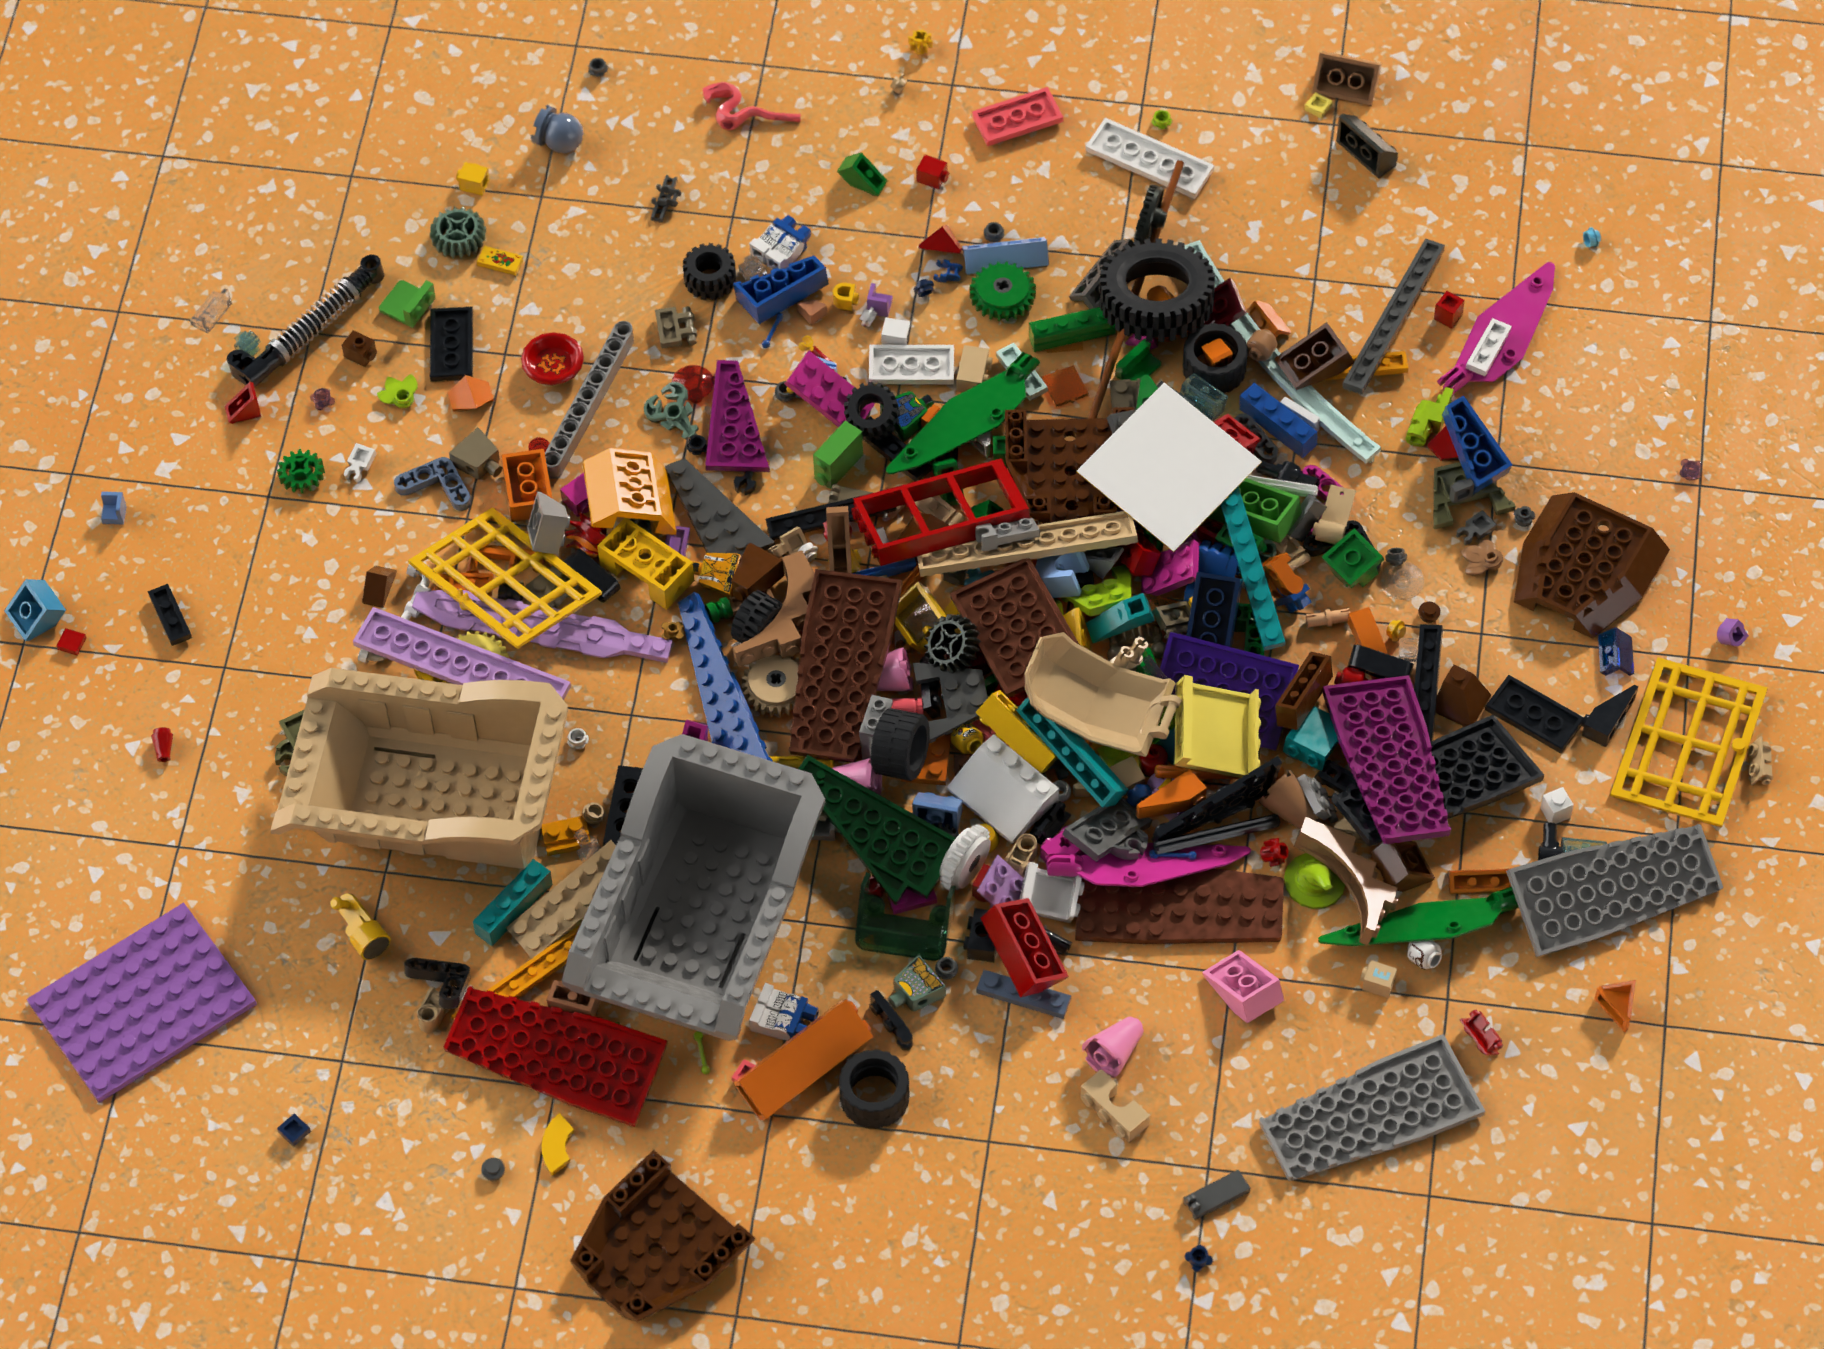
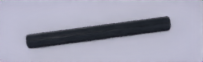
M1272 814L1155 841L1153 849L1156 854H1162L1278 827L1280 819L1278 815Z

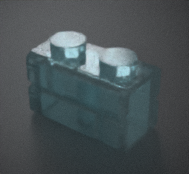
M1195 373L1183 382L1180 394L1196 404L1195 408L1212 422L1224 412L1228 399L1226 394Z

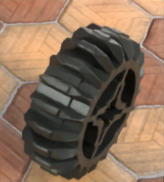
M947 614V617H940L939 622H933L934 628L928 629L930 635L924 637L928 641V644L924 645L925 649L928 650L925 653L927 658H929L928 662L933 664L934 667L940 665L941 671H945L947 667L950 673H954L955 668L962 672L965 666H971V660L977 659L975 652L980 651L977 648V644L981 643L980 639L977 638L980 633L975 630L977 626L971 623L970 619L963 618V616L958 614ZM959 628L961 633H955L954 629ZM945 654L950 656L949 660L944 658Z

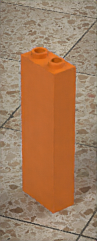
M847 999L839 1001L733 1082L759 1120H765L874 1037L871 1034L872 1029L865 1020H861L857 1014L858 1009L853 1002Z

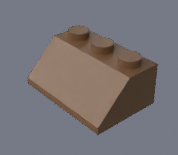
M1322 51L1319 54L1312 93L1316 92L1323 96L1372 105L1382 63Z

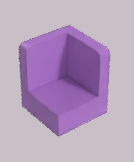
M871 283L867 297V309L869 310L873 307L874 311L878 313L877 316L888 317L893 296L876 293V284Z

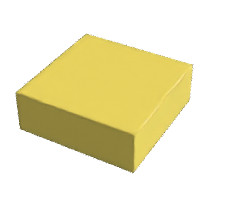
M1315 92L1305 104L1304 110L1322 119L1332 107L1333 101Z

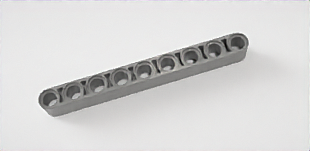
M620 321L615 324L545 451L549 478H558L564 472L634 343L631 323Z

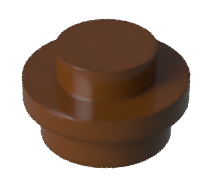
M1434 602L1422 603L1418 611L1420 618L1426 623L1436 621L1441 613L1440 607Z

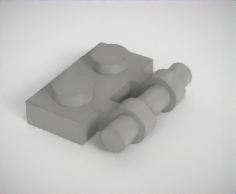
M1306 774L1299 776L1297 780L1315 815L1324 821L1329 819L1330 823L1338 821L1337 810L1334 804L1330 803L1328 793L1325 788H1322L1320 782H1317L1315 778L1311 779Z

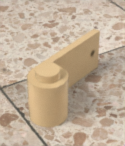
M1330 485L1325 503L1327 508L1322 514L1319 523L1315 522L1312 535H1315V540L1335 545L1344 537L1356 490Z

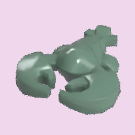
M671 382L661 390L662 394L672 392L666 394L665 398L677 400V402L668 403L662 413L661 400H658V403L654 406L659 398L657 395L652 396L645 402L644 414L650 421L655 423L662 421L661 425L667 430H671L676 426L681 431H684L682 438L685 440L697 435L698 426L691 425L688 418L693 413V408L690 402H686L684 406L685 401L688 399V390L683 384Z

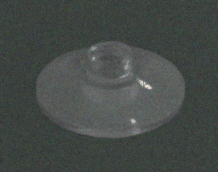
M1404 561L1401 565L1394 566L1389 564L1381 573L1380 583L1383 590L1389 596L1405 600L1413 598L1421 592L1424 586V576L1417 566Z

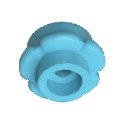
M1592 227L1584 231L1583 241L1587 247H1597L1601 241L1600 232Z

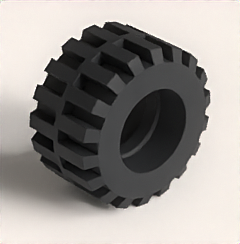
M713 243L708 245L700 244L699 248L696 246L692 248V252L688 251L686 258L683 260L685 287H687L689 293H693V296L696 298L700 296L702 300H706V298L715 300V297L720 299L724 293L729 294L730 289L734 288L733 283L736 282L735 260L732 253H729L726 247L722 249V245L717 244L714 246ZM708 269L717 270V272L712 274L701 273Z
M868 382L867 386L864 383L859 384V389L854 387L852 389L853 394H848L846 397L848 402H844V414L847 422L862 431V439L865 436L867 440L871 441L872 437H875L877 441L881 440L880 436L882 435L885 438L888 437V432L891 431L893 433L895 430L894 425H898V417H900L899 406L893 392H890L887 386L883 388L882 384L878 382L876 386L873 382ZM870 403H879L884 406L882 414L876 419L866 420L860 417L862 409Z
M754 591L743 601L736 612L731 627L732 638L740 643L748 641L763 631L774 620L783 604L762 591Z

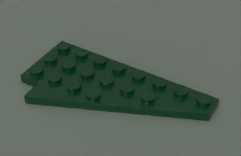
M807 755L798 769L813 775L825 798V805L822 811L893 904H898L907 888L928 899L941 878L940 867L942 861L956 838Z

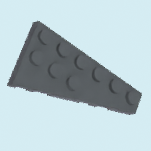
M686 459L665 466L667 474L707 553H738L742 556L749 543L764 550H768L775 545V542Z

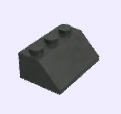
M1339 115L1336 142L1379 179L1397 166L1398 152L1396 149L1388 145L1378 133L1371 130L1366 122L1361 121L1354 115Z

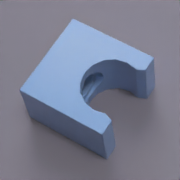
M1084 552L1044 557L1038 559L1035 565L1052 598L1080 596L1081 588L1075 573L1088 572L1090 567Z

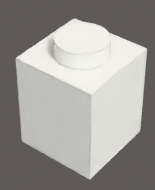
M1561 787L1543 795L1540 809L1548 822L1557 824L1571 818L1574 804L1565 789Z

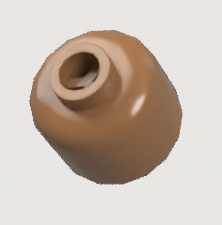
M1269 330L1255 331L1246 343L1249 356L1253 360H1268L1277 347L1275 335Z

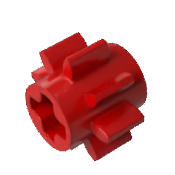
M1279 838L1264 841V846L1260 850L1262 860L1269 862L1270 867L1280 866V864L1285 863L1284 859L1289 854L1287 845L1284 842L1279 843Z

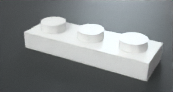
M1492 318L1469 358L1466 369L1486 376L1511 332L1512 326Z

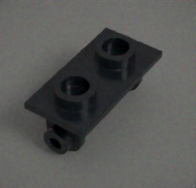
M1061 801L1054 803L1053 807L1041 817L1028 834H1032L1040 845L1046 839L1054 838L1071 817V814L1065 811L1066 805Z

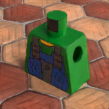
M912 391L895 396L900 410V417H898V425H894V432L903 442L907 441L921 429V418L928 411L927 409L933 406L934 402L928 394L920 399ZM880 404L881 415L884 410V406Z

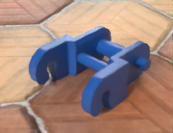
M937 260L936 265L941 268H947V273L941 274L940 277H938V274H934L933 278L935 281L947 283V281L958 282L961 280L959 271L963 270L962 265L950 263V260H943V263H941V260Z

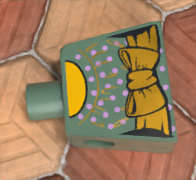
M918 955L894 978L893 984L896 992L889 996L888 1000L895 1009L906 1003L912 1011H917L946 997V986L923 958Z

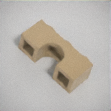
M1100 1069L1081 1085V1100L1086 1106L1096 1110L1098 1117L1103 1122H1108L1118 1137H1124L1128 1142H1131L1149 1126L1150 1115L1135 1100L1123 1107L1113 1105L1110 1100L1117 1095V1083Z

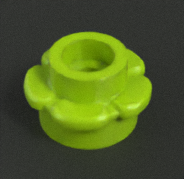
M1158 110L1153 115L1152 124L1159 129H1165L1172 123L1170 114L1166 110Z

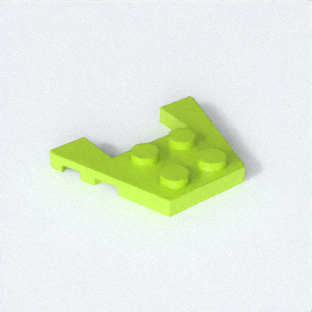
M1125 564L1113 567L1111 571L1114 579H1106L1103 583L1096 585H1085L1081 588L1080 596L1061 597V600L1072 602L1075 608L1079 607L1083 613L1090 617L1099 615L1122 600L1132 597L1130 569Z

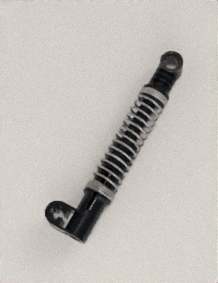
M373 254L363 257L360 262L361 266L350 276L340 279L334 285L335 289L330 288V293L326 292L325 297L321 296L320 301L315 302L316 306L311 305V310L306 309V314L302 313V318H296L297 322H292V327L287 326V331L283 330L282 335L278 334V339L271 340L265 346V351L257 358L240 349L230 352L227 355V362L232 376L244 385L252 382L255 388L277 367L288 363L290 358L294 357V354L299 353V349H303L304 345H308L309 341L318 336V332H322L323 328H327L328 324H332L333 320L337 319V316L342 315V311H346L347 307H351L352 303L359 300L363 290L371 284H376L383 280L385 274L380 258Z

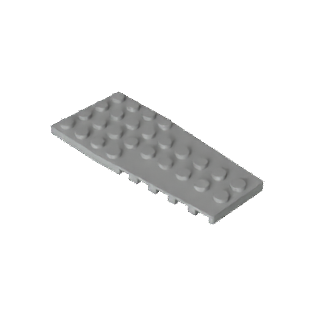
M1700 824L1663 833H1654L1644 837H1634L1625 841H1615L1605 845L1572 850L1506 871L1536 958L1600 939L1723 888Z
M1442 1034L1381 1058L1355 1071V1074L1348 1078L1344 1076L1336 1080L1335 1084L1327 1088L1322 1087L1316 1090L1315 1094L1305 1099L1302 1097L1296 1100V1103L1291 1106L1281 1107L1274 1114L1266 1118L1261 1117L1259 1125L1287 1180L1292 1181L1424 1140L1484 1116L1485 1110L1446 1037Z

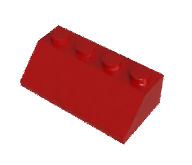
M1029 898L995 904L981 917L1020 997L1038 994L1069 977Z

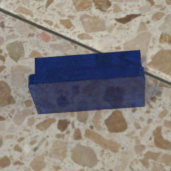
M1617 627L1599 634L1600 673L1606 676L1621 670L1629 676L1633 675L1632 637Z

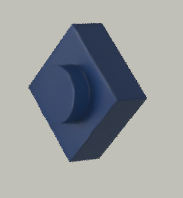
M295 1113L277 1128L278 1133L293 1147L311 1132L310 1127Z

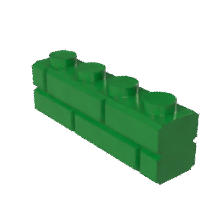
M1099 307L1029 323V339L1034 352L1116 334L1115 324L1111 326L1108 323V318L1105 319L1103 317V311Z

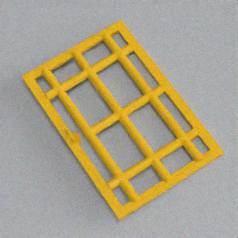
M492 507L408 560V563L455 599L462 610H469L510 644L519 649L602 595V591L554 554L534 551V554L529 555L504 534L510 532L532 549L529 535ZM493 519L501 526L496 529L487 521ZM478 527L488 533V535L472 545L462 539L463 536ZM497 540L523 561L505 572L480 553L479 550ZM452 543H455L462 549L461 552L446 561L436 555V553ZM471 556L497 577L479 588L454 569L453 566ZM544 558L570 578V580L564 582L542 565L539 560ZM429 559L437 567L431 569L423 562ZM531 566L557 586V588L542 598H538L513 577ZM444 572L506 621L502 624L474 603L469 598L468 593L463 594L461 588L459 590L456 589L440 575ZM506 583L532 604L516 615H513L487 595V593ZM579 585L587 593L581 595L574 587ZM564 593L575 600L558 612L547 605ZM538 610H541L549 617L532 629L522 622ZM514 626L520 632H522L523 635L518 637L509 629Z
M1657 657L1610 796L1722 828L1768 687ZM1663 669L1672 671L1668 684L1659 682ZM1680 674L1705 680L1702 692L1699 693L1676 686ZM1716 683L1738 689L1735 702L1710 696L1713 684ZM1659 690L1665 693L1653 727L1645 725L1655 692ZM1747 692L1756 694L1752 707L1743 705ZM1673 695L1698 701L1687 736L1662 729ZM1707 704L1732 711L1721 745L1695 739ZM1740 713L1746 714L1749 717L1742 738H1735L1732 741V749L1737 753L1724 793L1715 792ZM1641 733L1648 734L1650 736L1638 770L1632 769L1630 765ZM1658 738L1684 744L1672 779L1647 773ZM1692 747L1717 754L1706 789L1681 782ZM1626 776L1635 778L1631 791L1622 789ZM1646 781L1669 788L1665 801L1641 795L1640 791L1643 782ZM1677 791L1702 797L1699 811L1673 804ZM1712 800L1720 802L1716 815L1708 813Z

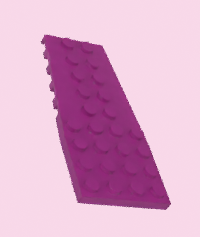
M1409 675L1323 686L1322 693L1338 742L1383 843L1392 844L1450 836L1451 827H1449L1447 821L1448 814L1443 804L1444 797L1439 787L1440 780L1435 770L1436 763L1431 753L1432 747L1427 725Z

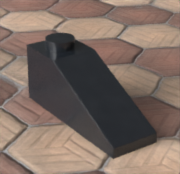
M1631 686L1595 707L1590 715L1586 714L1581 723V726L1584 727L1582 736L1606 747L1636 699L1638 686Z

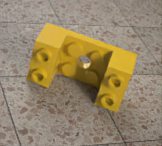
M624 518L597 546L601 566L616 576L623 569H626L647 583L650 599L666 610L695 581L692 561L628 518ZM648 553L651 555V557L648 559H641L640 555Z

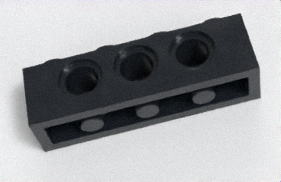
M618 765L603 846L610 840L617 845L621 836L619 831L622 830L627 814L623 811L628 810L633 793L626 792L635 791L643 768Z

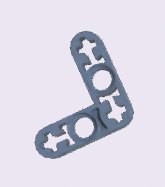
M447 457L435 459L404 472L394 480L396 492L403 496L439 482L454 509L463 511L471 505L470 494L452 461ZM441 466L447 468V475H445L443 469L440 468ZM421 473H428L430 475L425 480L418 478ZM452 480L458 482L455 487H448L446 485ZM458 493L460 494V497L464 500L463 502L457 499Z

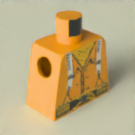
M706 553L703 563L692 561L694 575H699V583L702 587L724 596L732 597L734 595L731 580L742 556L738 553Z

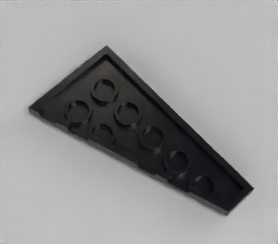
M1276 756L1232 784L1221 787L1215 794L1169 822L1158 825L1155 828L1152 842L1186 834L1214 821L1218 817H1222L1257 801L1262 796L1269 795L1267 791L1275 783L1282 761Z

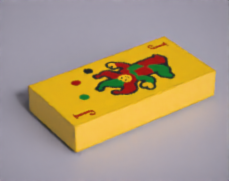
M484 246L477 259V266L516 276L524 259L519 254Z

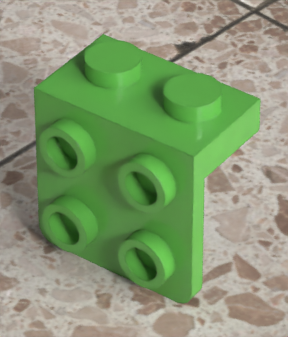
M400 280L379 305V311L413 328L436 299L434 285L426 280L418 288L404 280Z

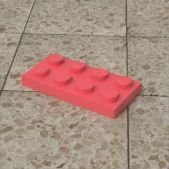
M1048 87L972 111V118L987 147L1063 122V115Z

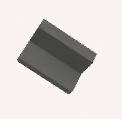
M1308 494L1301 504L1302 514L1289 530L1288 535L1303 542L1313 528L1314 523L1319 520L1327 507L1313 495Z

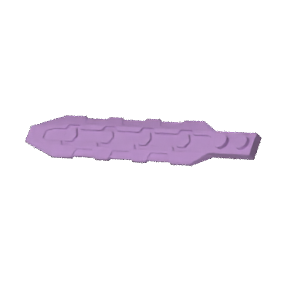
M443 590L416 592L412 608L445 627L464 631L487 632L488 634L503 638L469 610H462L459 603ZM463 590V594L468 593L469 598L498 622L502 624L506 621L471 592ZM493 598L513 615L529 606L521 601ZM552 608V609H554L556 612H558V611L561 610V609ZM538 610L522 622L532 629L549 617L541 610ZM571 614L530 641L544 647H558L599 658H609L625 654L668 663L673 645L670 639L665 640L660 637L630 632L615 620ZM514 626L509 629L518 637L523 635V633L520 632Z

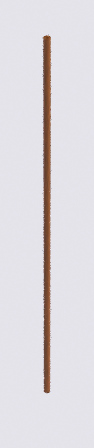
M1182 160L1176 161L1160 207L1167 213L1184 166ZM1153 228L1150 236L1151 243H1156V239H1159L1162 228ZM1146 276L1135 280L1131 292L1138 297ZM1124 329L1117 332L1088 419L1097 418L1125 338ZM1069 471L1068 475L1073 476L1076 474V472Z

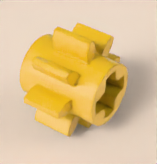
M924 29L913 31V37L908 36L910 51H914L917 55L928 53V48H933L931 33H927Z

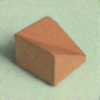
M815 299L798 303V312L810 325L828 314L827 306Z

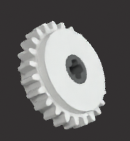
M976 824L971 828L963 830L953 841L940 867V881H942L940 884L942 887L955 892L959 888L966 887L975 878L990 850L991 841L988 829Z

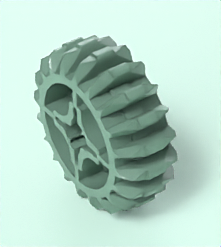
M454 206L453 210L450 211L446 208L445 214L439 212V218H434L433 224L430 226V239H432V244L436 247L438 253L443 252L445 257L451 254L452 258L459 255L462 259L464 254L470 257L471 251L477 253L478 247H482L483 241L486 239V226H484V220L479 216L478 212L473 213L471 208L465 211L464 207L457 210Z

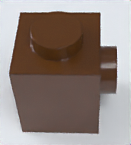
M354 330L342 344L344 358L363 367H366L376 357L375 341Z

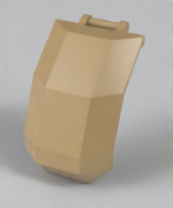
M1064 632L1039 638L1024 673L1025 690L1030 704L1042 716L1090 742L1143 757L1147 756L1154 738H1167L1169 734L1168 728L1175 710L1179 708L1182 702L1180 697L1171 695L1176 684L1171 678L1160 679L1121 668L1075 643ZM1165 707H1167L1160 726H1158Z

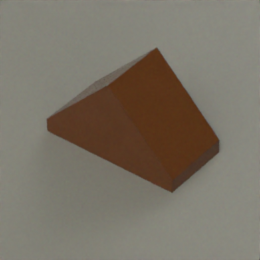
M374 566L366 572L363 604L384 608L397 573L395 569Z

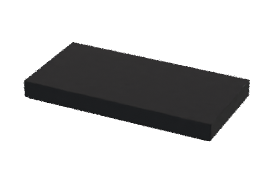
M473 307L432 308L430 317L431 382L461 380L465 375L473 377Z
M1510 675L1506 677L1485 706V710L1559 753H1562L1581 727L1584 719L1579 714Z

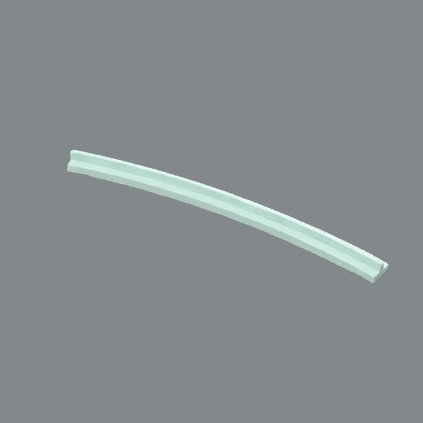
M1200 240L1185 245L1184 249L1191 246L1194 248V254L1199 251L1203 254V259L1207 258L1209 260V265H1212L1213 273L1215 274V287L1225 281ZM1248 313L1228 325L1237 332L1239 331L1242 337L1245 338L1246 343L1255 331L1261 330ZM1277 348L1268 360H1257L1264 370L1297 404L1320 417V426L1364 463L1374 462L1375 456L1381 451V446L1367 437L1311 385L1296 390L1274 359L1281 354Z

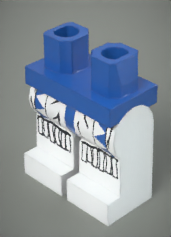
M789 215L782 220L776 218L773 224L758 239L754 238L749 243L750 254L763 264L767 263V266L772 270L788 268L789 264L793 263L807 249L806 242L811 237V230L805 225H802L798 230L794 229L796 221Z
M765 983L758 998V1003H756L749 1019L750 1031L788 1041L807 1026L803 1025L804 1020L813 1022L817 1019L819 1008L808 1004V998L776 990L773 985Z

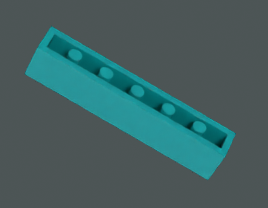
M1028 697L1016 709L1020 716L1102 808L1116 805L1129 790L1081 736L1042 716L1031 706Z

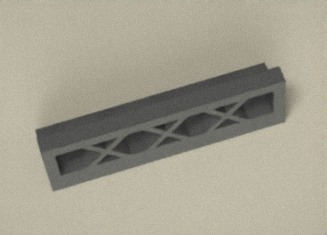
M1131 239L1114 240L1070 294L1069 298L1072 301L1083 300L1089 309L1100 307V272L1104 262L1107 263V258L1110 255L1114 257V251L1117 249L1123 251V246L1127 244L1132 248L1133 241Z

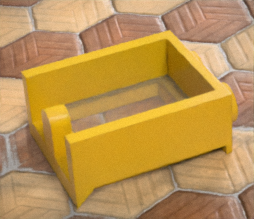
M917 582L900 598L895 625L908 644L921 654H924L927 651L924 645L928 644L924 637L930 635L928 629H933V622H939L940 617L947 616L930 590Z

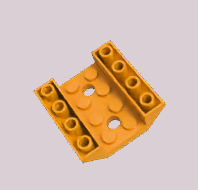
M609 448L583 461L592 527L613 529L617 517L652 520L655 533L676 535L677 531L667 470L652 453Z

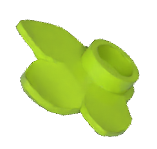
M412 374L408 375L402 382L395 378L387 377L385 390L378 392L377 396L385 404H394L398 408H408L414 402L413 394L416 392L418 384Z

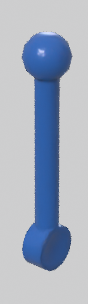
M782 313L777 314L776 321L767 339L762 342L763 348L770 347V340L779 322L782 321Z
M1153 849L1149 852L1151 858L1184 857L1194 860L1197 857L1194 851L1189 853L1167 852L1156 854Z

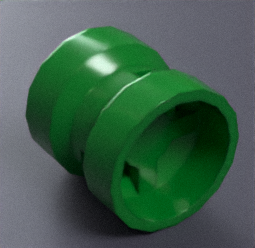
M727 597L720 598L715 603L709 602L705 604L712 624L718 623L720 619H729L734 616Z

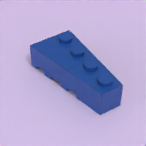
M815 255L791 263L788 268H776L770 270V274L761 277L759 275L750 277V281L733 283L736 300L758 324L763 323L829 284L826 267Z
M1464 395L1448 404L1442 413V417L1467 479L1471 478L1475 484L1474 495L1507 475L1513 464Z

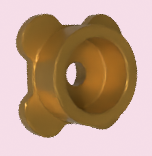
M664 622L662 624V629H664L662 638L665 640L670 639L672 642L681 640L684 637V633H682L683 623Z

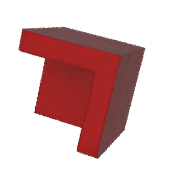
M1446 291L1435 305L1434 320L1452 329L1463 315L1465 300Z

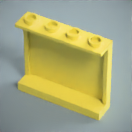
M1184 675L1176 683L1175 695L1180 697L1182 702L1179 708L1175 710L1174 766L1242 778L1260 767L1261 763L1258 759V751L1261 745V741L1258 739V731L1261 725L1259 718L1261 706L1259 689H1255L1251 694L1195 684L1193 683V676Z

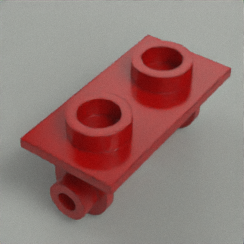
M1475 1009L1469 1013L1470 1018L1460 1019L1464 1025L1465 1032L1475 1040L1477 1048L1481 1053L1485 1055L1499 1054L1498 1050L1503 1047L1502 1039L1493 1028L1485 1031L1490 1023L1481 1011L1478 1012Z

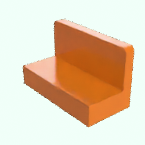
M1254 301L1246 310L1261 330L1271 331L1275 338L1279 334L1289 335L1291 333L1290 329L1269 303Z

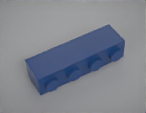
M1255 382L1240 395V410L1250 415L1257 424L1302 459L1317 446L1318 431Z

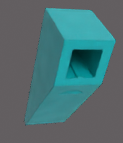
M1144 593L1122 600L1087 622L1086 626L1094 644L1155 621L1147 598Z

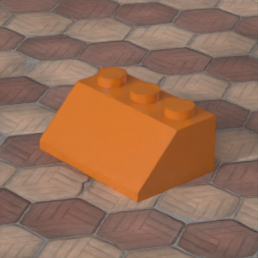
M544 449L501 454L511 522L530 519L537 492H542L552 498Z

